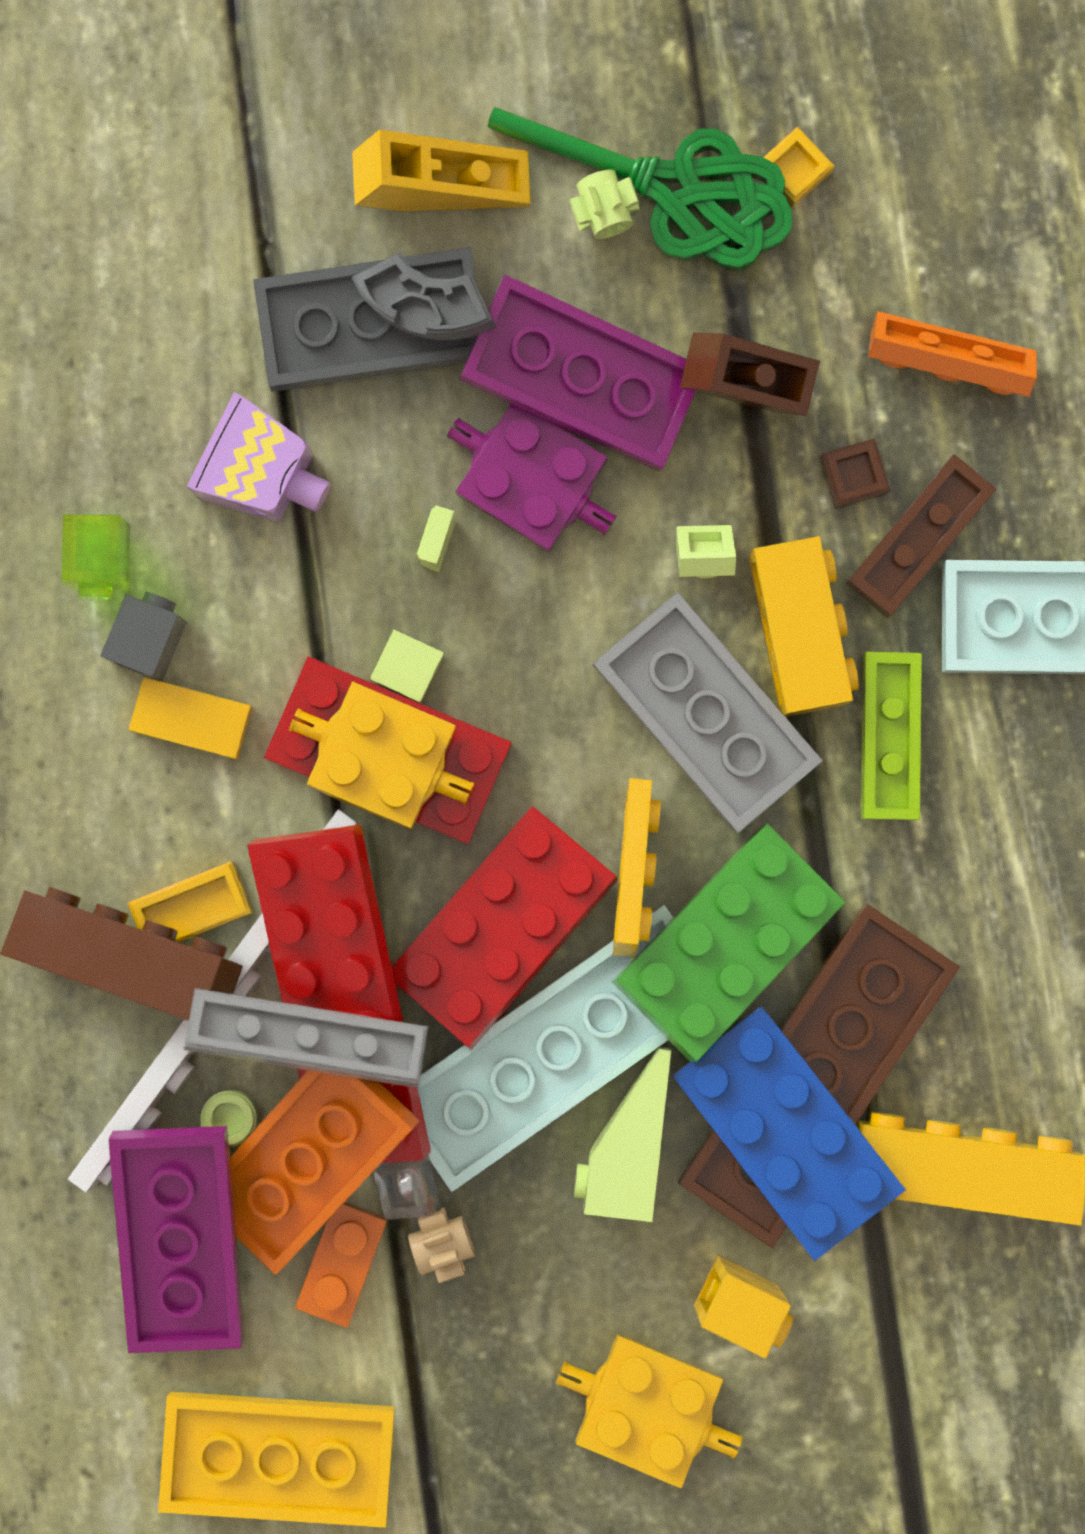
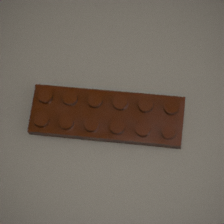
M864 903L780 1027V1030L852 1122L856 1124L960 969V966L869 904ZM712 1129L678 1179V1184L773 1249L787 1228V1225Z

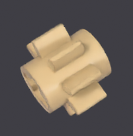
M445 1208L419 1216L418 1223L421 1230L408 1234L409 1244L419 1273L424 1275L435 1271L439 1284L465 1275L464 1271L466 1270L463 1261L475 1257V1250L463 1216L449 1220Z

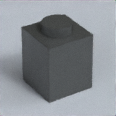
M145 591L142 600L125 594L100 656L111 663L163 682L187 621L178 614L173 613L176 603L147 591Z

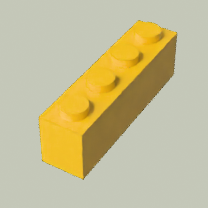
M871 1112L870 1121L858 1120L855 1124L906 1189V1191L895 1198L896 1200L1081 1226L1085 1199V1155L1072 1150V1140L1051 1136H1038L1037 1145L1016 1142L1017 1133L994 1128H983L982 1137L960 1134L961 1125L937 1120H927L926 1129L904 1126L905 1117L880 1112Z

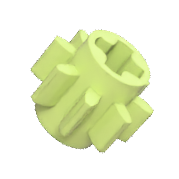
M602 170L586 176L577 183L576 187L580 196L571 198L569 201L580 232L591 228L595 239H606L619 235L632 227L633 221L630 213L639 211L640 207L630 177L618 181L614 170Z

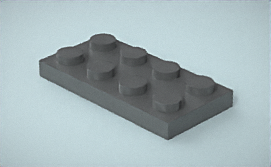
M471 247L404 257L413 269L430 278L452 279L471 273L476 280ZM384 260L253 279L268 385L271 392L466 363L477 335L456 340L426 339L403 332L382 319L359 293L351 277Z

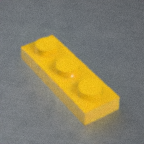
M629 779L625 802L612 956L635 958L639 941L649 942L652 908L642 907L643 886H654L656 853L646 852L648 832L658 833L661 800L651 799L652 780Z

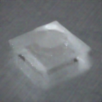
M429 1155L424 1160L380 1164L374 1170L384 1219L428 1217L441 1210Z

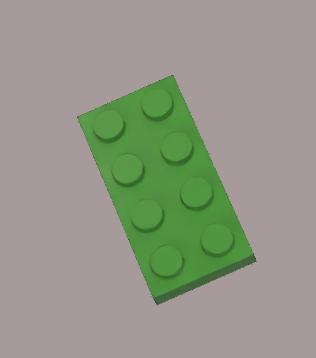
M766 823L722 866L620 972L612 983L691 1063L697 1062L846 902Z

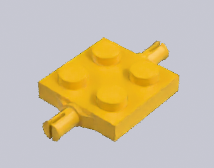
M355 682L351 683L340 710L330 718L329 722L306 713L301 709H298L294 715L297 721L292 719L289 731H294L320 742L319 756L307 782V786L311 789L410 831L413 829L423 804L433 796L434 792L457 800L466 805L469 799L468 793L471 794L474 782H469L444 771L445 753L456 730V725Z
M620 1334L616 1335L607 1360L596 1371L595 1375L564 1361L560 1369L561 1372L580 1381L559 1373L556 1385H561L586 1396V1414L575 1439L576 1445L681 1489L693 1458L702 1450L703 1446L725 1454L732 1459L736 1457L738 1453L736 1447L719 1441V1439L740 1447L742 1435H737L712 1424V1408L723 1382L720 1376Z

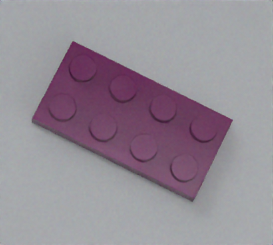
M504 274L489 307L497 328L477 335L459 380L657 471L663 469L695 394V391L680 388L686 359Z
M227 1126L112 1131L108 1143L128 1353L241 1348L244 1340Z

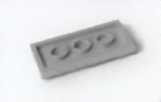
M678 592L593 663V667L736 834L823 761Z

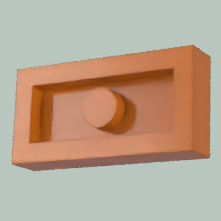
M344 1202L326 1222L295 1309L348 1328L388 1217Z

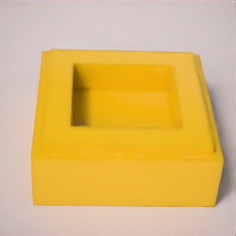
M798 127L764 157L779 166L785 179L783 195L792 208L828 177L834 169L832 162Z

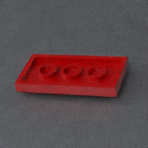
M307 656L264 758L310 777L319 756L320 742L294 731H289L292 719L297 721L294 715L298 709H301L306 713L329 722L330 718L340 710L352 682L456 725V730L445 753L444 771L469 782H474L471 794L468 793L469 799L466 805L443 794L434 792L433 796L423 804L416 823L469 845L512 742Z
M532 806L392 966L395 984L472 1050L614 886L618 878Z

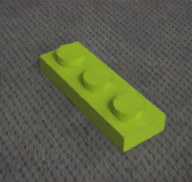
M865 652L863 654L861 819L920 820L922 653Z

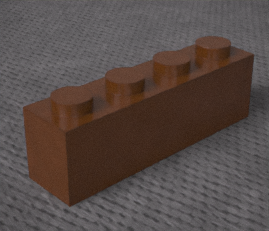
M52 887L48 888L45 897L24 890L0 955L188 1021L195 988L233 995L243 965L225 959L228 949L225 946L196 936L192 947L175 941L178 933L177 930L149 920H145L142 930L126 925L129 914L99 903L96 904L93 913L78 908L81 900L80 897Z

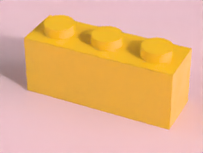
M820 536L754 548L749 556V563L779 710L785 717L847 705L853 701L851 691L858 690L859 682L855 662L852 657L845 659L840 637L847 636L848 629L842 604L833 603L830 583L836 582L837 575L832 551L830 549H822Z

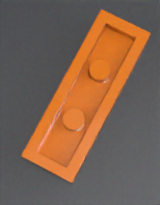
M879 311L876 313L871 329L868 357L878 359L883 364L892 368L910 367L930 372L937 378L945 381L955 382L962 380L983 385L990 391L1001 395L1015 393L1030 397L1037 379L1036 350Z

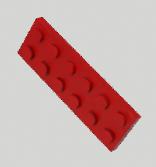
M361 825L261 838L247 844L282 1003L403 1022ZM297 1069L299 1079H301L302 1076L308 1070ZM379 1082L420 1120L381 1164L424 1160L431 1152L418 1088Z

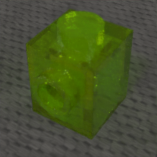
M63 514L61 581L73 590H78V597L86 599L112 598V590H129L130 524L120 515Z

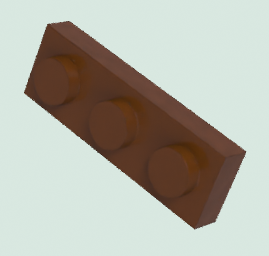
M953 454L846 584L884 616L889 618L996 491V488Z

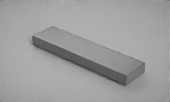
M195 988L184 1050L417 1088L420 1083L428 1027Z

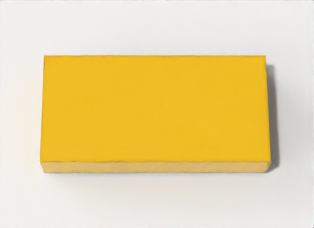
M143 677L129 731L238 760L253 707Z
M232 861L127 903L137 929L142 930L145 920H149L177 930L178 933L175 941L179 943L254 913L235 863Z

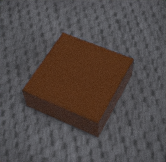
M875 438L821 454V464L835 509L887 495L891 491Z

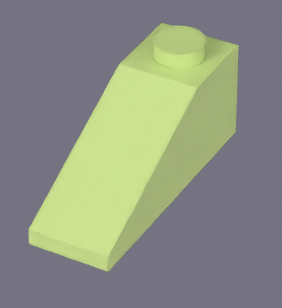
M659 1046L652 1052L589 1150L588 1165L577 1163L574 1198L584 1199V1214L653 1222L671 1058L669 1047Z

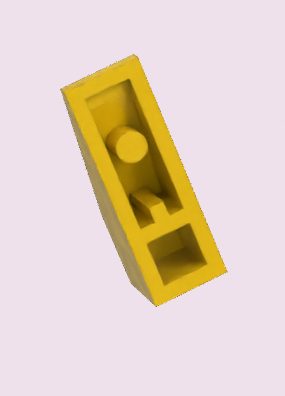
M379 129L352 152L355 206L410 212L527 207L531 204L528 151Z

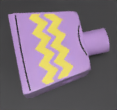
M234 392L187 487L195 497L203 501L279 522L290 501L317 513L327 498L331 483L306 471L313 456L308 443L246 398Z

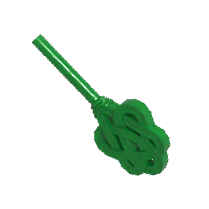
M494 107L488 121V128L600 171L614 170L616 176L621 179L630 177L635 192L640 194L643 199H648L656 204L650 220V227L655 246L667 258L686 262L705 256L708 260L722 268L740 271L754 265L761 253H766L781 246L791 234L792 211L786 197L783 195L785 179L779 166L764 157L742 154L734 139L717 128L697 129L682 139L673 161L663 160L658 156L653 158L639 157L637 160H634L497 107ZM703 151H713L720 155L694 159L695 156ZM728 177L732 178V181H713L700 183V181L702 180H711ZM752 178L758 179L765 184L753 182ZM661 182L679 183L681 189L672 192ZM717 203L739 204L740 211L731 216ZM694 208L713 229L708 231L689 209ZM772 214L774 224L763 231L762 221ZM670 220L686 236V240L675 238L669 232L668 225ZM732 243L740 249L730 248L726 245Z

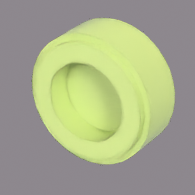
M236 1089L220 1091L209 1098L203 1106L200 1118L201 1127L227 1126L229 1147L238 1146L257 1128L259 1123L258 1107L255 1101L243 1091Z

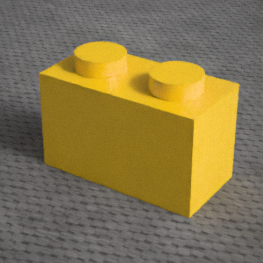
M717 1255L694 1303V1308L702 1328L765 1359L772 1345L778 1348L782 1346L791 1329L794 1318L793 1315L788 1313L791 1304L778 1284L720 1255Z

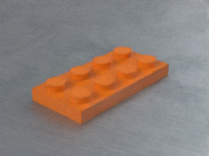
M308 1070L230 1157L236 1238L271 1272L277 1275L420 1120L378 1081Z

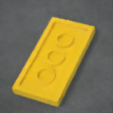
M171 1391L167 1395L158 1512L386 1528L395 1406Z

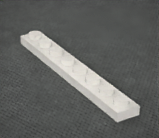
M338 809L323 830L361 824ZM262 914L228 959L243 965L233 995L248 997L262 977L255 969L268 952L271 954ZM184 1019L69 1176L68 1180L85 1193L97 1186L99 1182L106 1186L112 1182L108 1143L112 1131L151 1129L162 1114V1112L155 1108L167 1089L176 1094L195 1069V1066L188 1062L194 1052L184 1050L188 1020Z

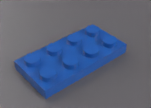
M762 1006L718 1039L697 1062H689L672 1075L814 1261L906 1191Z

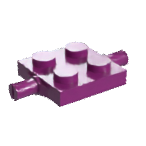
M512 404L498 425L489 430L486 435L459 417L453 423L454 428H450L447 438L452 439L474 453L471 468L455 491L457 496L548 553L563 530L574 523L577 518L601 532L602 535L605 536L610 525L612 526L617 515H613L589 500L592 485L607 462L608 457L556 424Z

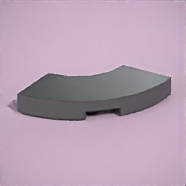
M399 252L351 277L359 293L382 319L411 335L426 339L456 340L476 336L497 328L479 286L471 273L452 279L430 278L413 269Z

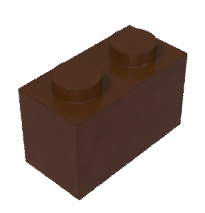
M693 332L680 388L775 413L807 416L820 361L727 334Z

